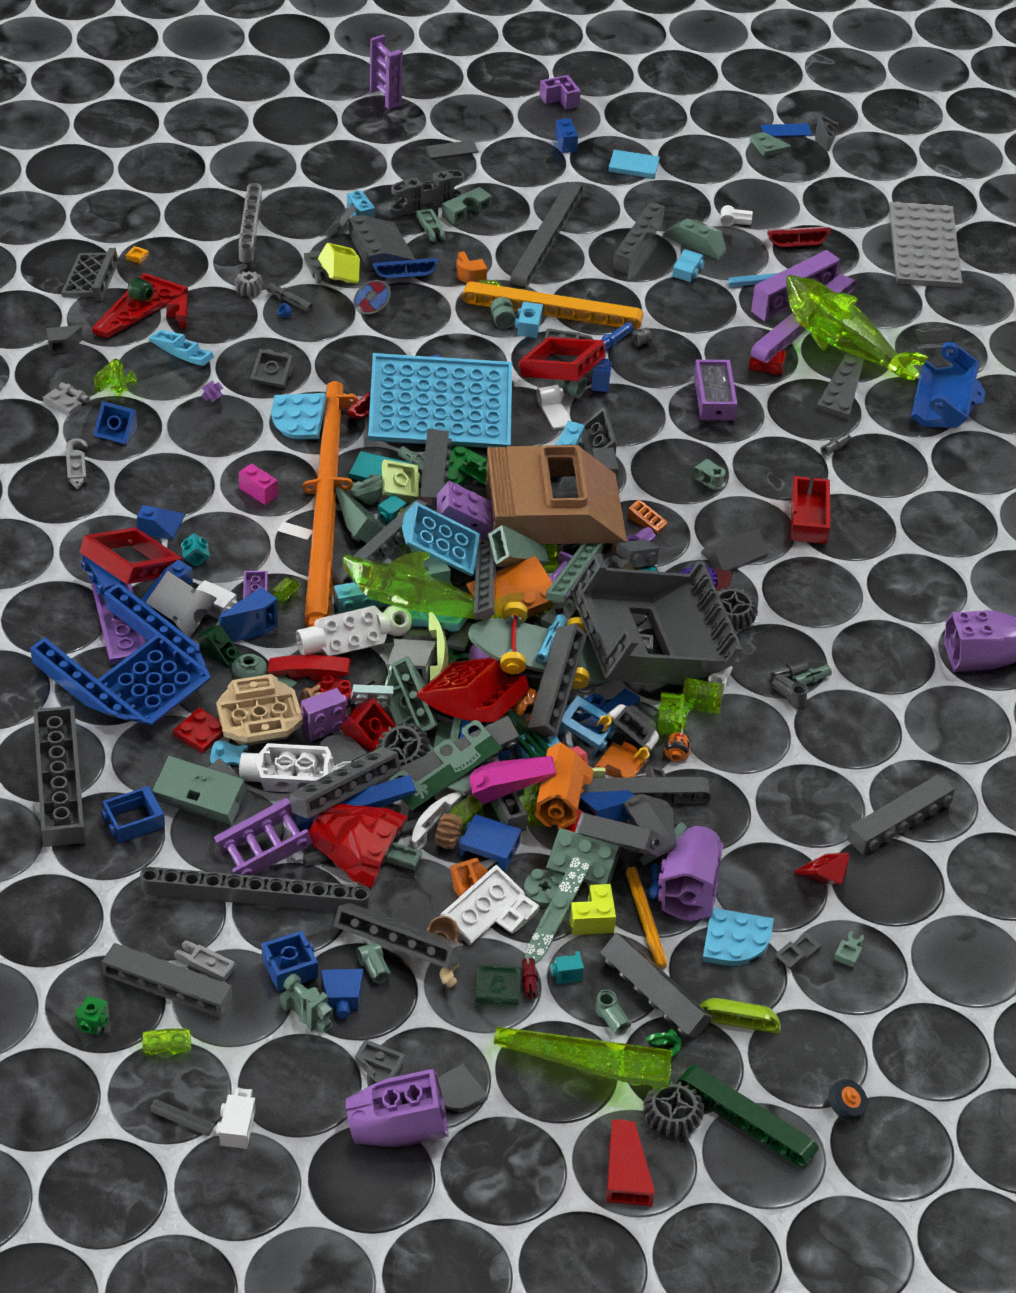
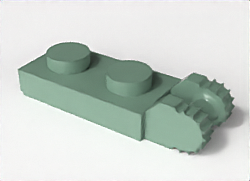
M432 208L416 211V217L428 234L431 242H436L435 233L437 232L440 240H445V232Z

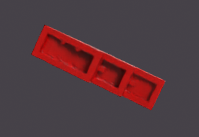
M327 655L281 656L269 659L267 672L273 676L289 674L291 679L310 676L312 681L322 680V677L325 675H331L333 678L349 675L351 661L349 658Z

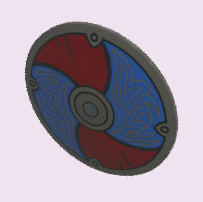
M381 280L365 283L354 296L355 309L364 315H371L381 311L390 300V287Z

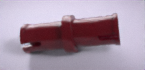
M529 957V965H527V958L522 960L523 974L521 980L525 988V997L531 1000V992H533L534 999L539 996L537 987L539 976L536 973L535 960Z

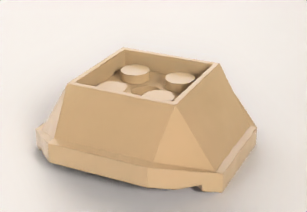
M272 674L232 680L227 687L228 689L216 702L224 737L231 738L240 745L248 746L285 740L303 724V717L295 690L278 681V678Z

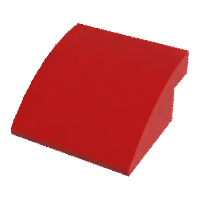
M489 657L451 662L417 693V697L433 708L459 719L496 722L530 689L525 675L508 677L507 673L501 669L500 661Z

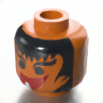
M680 732L670 734L665 742V756L674 762L685 761L690 754L691 740Z

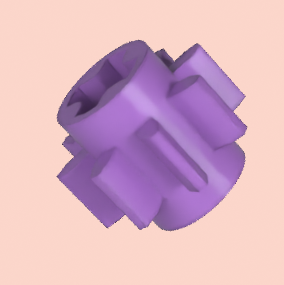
M211 381L202 388L204 393L201 395L206 401L210 399L214 402L223 395L220 391L223 387L219 382L215 384Z

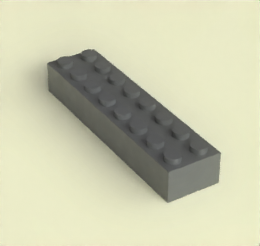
M74 706L33 709L43 847L85 843Z

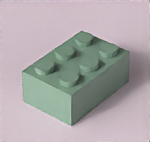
M559 828L546 868L548 871L562 874L564 877L571 861L576 855L592 862L583 883L589 885L610 884L621 850L618 845Z

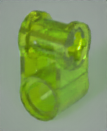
M471 793L462 802L454 806L449 814L461 817L463 822L462 830L465 831L467 823L469 821L472 822L475 814L479 816L484 815V808L482 807L483 804Z

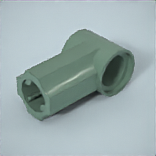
M373 942L356 948L358 960L361 966L366 967L373 983L383 984L391 978V972L383 959V951L379 943Z
M602 990L597 995L596 1014L604 1018L614 1034L620 1035L625 1033L631 1027L630 1020L616 1002V994L611 990Z

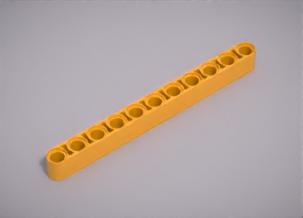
M468 282L462 294V299L469 304L491 307V303L495 299L505 297L512 302L514 311L522 308L523 302L543 304V316L618 328L629 322L633 325L634 330L641 327L644 316L643 311L635 307L478 282Z

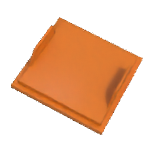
M613 742L594 768H605V773L615 778H635L648 758L643 763H640L642 761L641 756L638 755L634 758V754L638 751L637 747L626 742L622 746Z

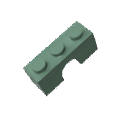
M478 187L442 203V217L455 226L467 220L468 210L475 211L477 214L490 210L492 196L481 187Z

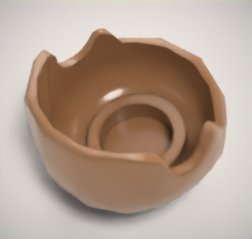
M448 916L434 918L427 929L428 932L456 942L460 933L456 921Z

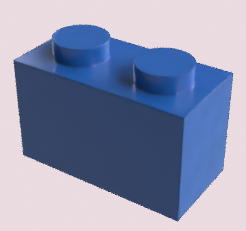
M567 118L556 120L555 137L561 152H577L578 134L572 120Z

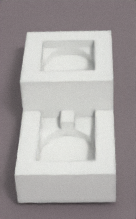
M522 895L512 907L508 906L496 919V923L513 934L537 914L540 906L525 895Z

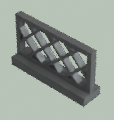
M109 248L107 253H79L61 292L62 297H95V301H102L119 263L116 248Z

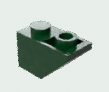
M220 624L208 628L196 638V641L207 656L226 667H229L235 659L241 656Z

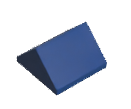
M102 401L93 436L127 445L137 431L136 410Z

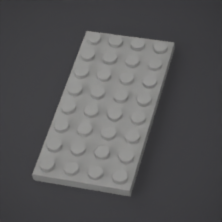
M890 202L889 213L896 284L961 288L962 276L953 206Z

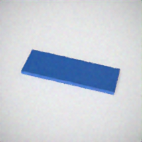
M808 123L761 125L762 132L773 137L812 136Z

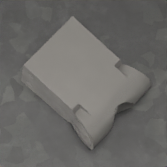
M167 571L146 603L174 621L178 628L190 638L217 598L206 592L194 589Z
M394 639V647L387 663L388 673L390 664L409 656L423 678L425 685H427L430 681V666H434L437 662V641Z

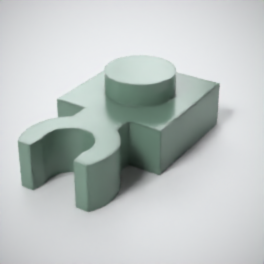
M850 931L847 941H841L834 955V960L854 968L861 954L862 947L860 946L863 944L864 935H861L859 939L852 938L853 931Z

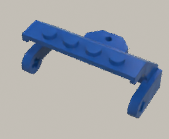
M946 342L942 346L941 354L953 364L952 366L936 368L928 361L922 364L911 417L924 427L957 428L968 419L969 414L973 412L974 406H980L984 402L985 390L976 379L980 361L956 343Z

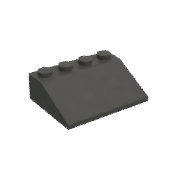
M366 215L349 218V236L369 272L374 271L372 263L416 260L395 223Z

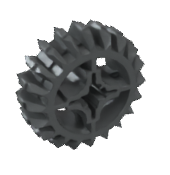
M730 587L726 590L721 588L720 591H717L735 631L738 628L744 630L745 627H750L754 623L758 615V605L755 597L750 596V592L745 593L744 589L737 590V588L731 589Z
M403 722L402 726L396 723L393 729L388 726L389 732L382 731L384 738H378L379 744L376 745V749L383 747L398 752V758L403 759L399 760L400 767L430 752V741L427 738L426 732L422 731L420 726L416 727L412 722L409 725Z
M671 1080L668 1085L662 1081L660 1087L654 1085L652 1091L649 1090L643 1103V1113L646 1123H650L651 1130L657 1128L658 1135L664 1132L666 1138L671 1134L676 1139L679 1134L683 1137H686L688 1132L693 1134L695 1128L700 1126L704 1116V1103H701V1096L697 1095L696 1089L690 1090L689 1084L684 1087L681 1081L678 1084H673Z

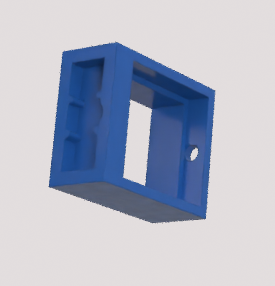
M149 786L102 801L103 810L100 811L102 820L108 823L109 833L112 837L115 836L118 843L165 828L164 813ZM145 806L149 817L120 827L118 826L114 815Z

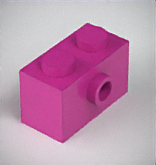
M252 463L239 471V489L264 505L278 497V480L267 472H264Z

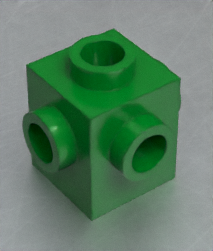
M87 995L82 1006H79L75 1012L77 1028L85 1033L98 1035L102 1027H106L109 1020L108 1001Z

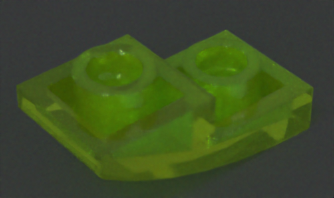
M542 544L546 548L549 560L542 567L546 573H554L559 567L557 544Z
M169 1028L143 1032V1053L146 1056L165 1051L173 1055L191 1050L190 1029Z

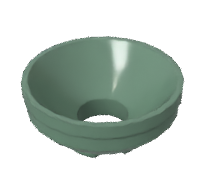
M245 654L234 660L231 668L232 676L236 680L266 675L267 666L261 657L255 654ZM253 660L254 663L248 665L245 664L244 661Z

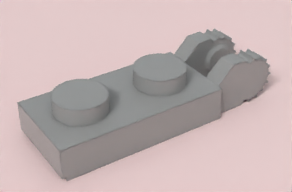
M186 940L182 943V948L186 952L177 950L174 953L175 959L179 962L187 964L219 981H225L236 968L234 961Z

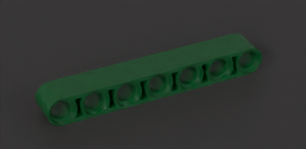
M691 1065L678 1079L677 1084L681 1081L682 1086L685 1087L689 1084L690 1090L696 1089L697 1095L701 1096V1103H704L705 1107L795 1165L805 1167L818 1152L819 1147L813 1139L700 1067Z

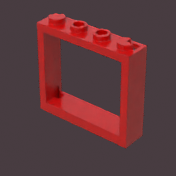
M547 337L519 360L518 367H520L521 377L578 381L606 357L604 340ZM551 354L579 356L573 362L545 360Z
M136 527L84 535L79 551L126 584L157 579L171 564L177 560L183 561L182 557ZM131 546L151 560L130 563L111 549Z

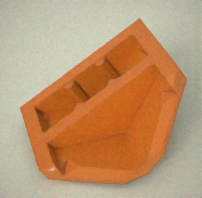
M477 858L450 866L453 888L458 897L464 894L488 872Z

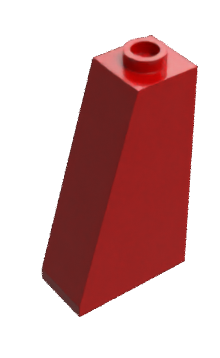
M612 1119L606 1202L653 1206L655 1189L635 1121Z

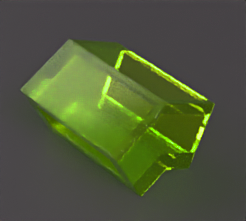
M286 577L272 589V595L277 598L278 602L282 603L294 594L301 585L295 578L290 579Z

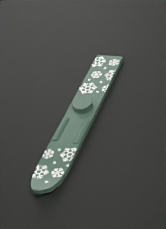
M576 855L574 856L525 952L527 965H529V957L533 958L536 964L546 954L592 862Z

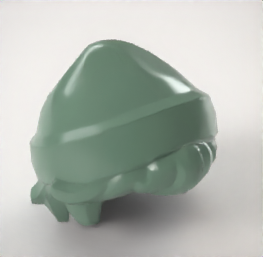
M370 474L369 479L363 482H354L351 488L354 498L368 505L377 503L382 494V476Z

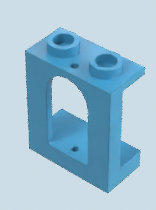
M577 695L563 715L558 734L561 735L565 729L595 747L592 756H595L598 750L601 752L604 750L608 743L606 741L607 737L611 739L617 729L614 728L615 723L611 722L605 733L596 734L573 720L579 708L598 720L601 716H607V713Z

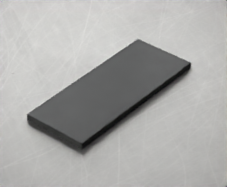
M473 140L426 146L431 159L479 153Z

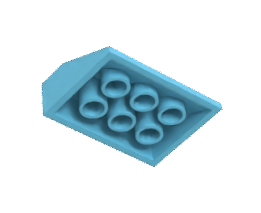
M415 501L404 514L402 530L406 544L472 576L474 574L480 533Z

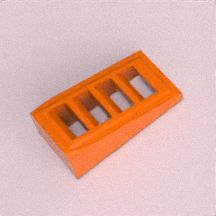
M637 500L628 509V519L645 528H651L656 534L668 525L664 518L640 500Z

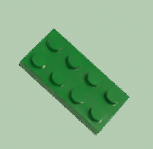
M456 446L450 452V460H448L450 461L449 471L445 472H448V481L462 486L472 478L459 469L465 455L473 456L474 459L482 463V466L487 465V459L463 446ZM422 475L420 476L419 489H421Z

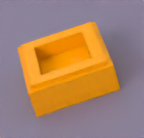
M134 246L126 254V260L141 264L149 256V251Z

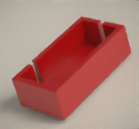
M794 476L791 490V541L827 544L830 532V479L814 478L811 494H809L810 478Z

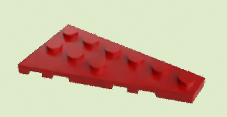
M143 273L140 278L150 282L153 286L154 293L152 298L141 303L131 298L127 290L92 327V333L109 338L166 306L168 302L183 294H187L188 287Z

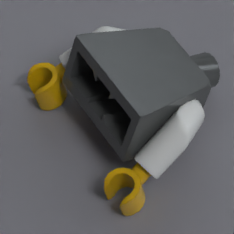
M620 704L610 711L607 716H601L596 726L603 724L604 728L602 731L605 732L611 722L617 724L642 745L643 748H640L634 754V758L638 755L641 756L642 761L640 763H643L649 757V752L659 739V735L655 730L656 723L636 706Z

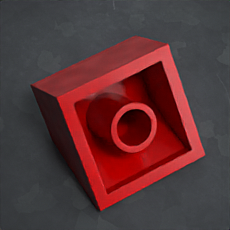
M375 698L359 703L339 729L344 735L354 739L362 748L372 752L376 750V745L379 744L378 738H384L382 731L389 732L388 726L393 729L395 728V723Z

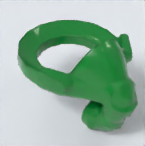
M670 1029L668 1033H655L646 1037V1042L652 1046L673 1045L674 1048L669 1049L670 1057H675L680 1052L682 1042L673 1029Z

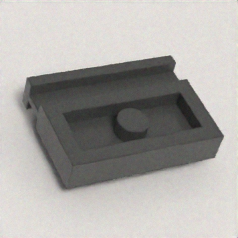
M352 204L337 216L325 233L329 237L334 233L336 235L339 234L356 208Z

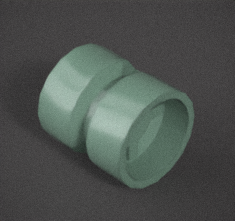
M505 297L495 299L491 303V312L495 325L500 329L512 327L516 321L512 302Z
M582 377L578 381L556 379L555 385L562 388L564 393L568 392V395L578 399L585 391L587 378Z

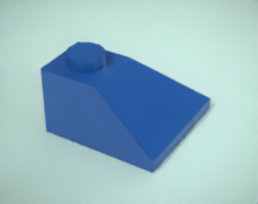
M142 505L137 515V529L148 536L174 540L185 514Z

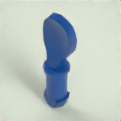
M656 863L652 864L650 868V882L652 885L648 889V895L653 900L658 898L660 889L658 880L661 868Z

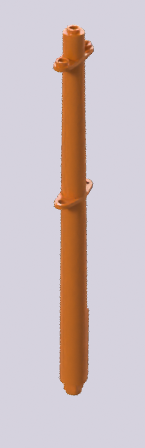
M332 381L326 387L327 400L324 410L318 478L305 481L302 486L305 493L316 494L304 624L307 628L314 626L315 620L331 616L336 488L339 487L344 491H349L353 487L351 479L337 477L341 409L352 407L358 401V397L355 394H344V386L338 381Z

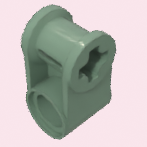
M706 459L692 469L693 477L712 490L718 491L724 488L723 477L726 473L725 469L714 464L711 460Z

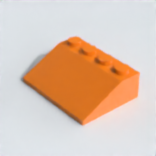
M536 555L496 572L495 614L488 619L502 618L503 606L509 602L524 604L527 607V618L552 608L554 602L546 600V592L553 583ZM475 581L467 583L466 586L474 601Z

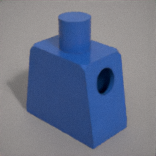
M363 969L321 970L322 990L328 995V1005L333 1008V1011H336L338 1018H348L351 1010L359 1008L363 986Z

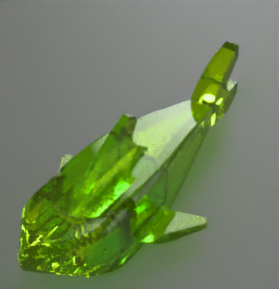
M794 275L786 277L790 308L794 312L797 322L811 332L813 339L821 350H826L828 343L842 351L885 366L899 377L915 380L920 372L913 365H924L929 357L916 352L896 353L876 326L854 305L858 301L857 297L845 293H835L814 279Z
M427 551L406 554L395 559L390 564L348 554L344 555L342 559L344 569L355 584L360 586L361 592L376 601L429 614V612H433L434 615L476 619L474 615V597L441 579L429 575L423 563L430 556ZM525 592L510 593L495 599V614L488 619L502 618L503 606L509 602L523 600Z

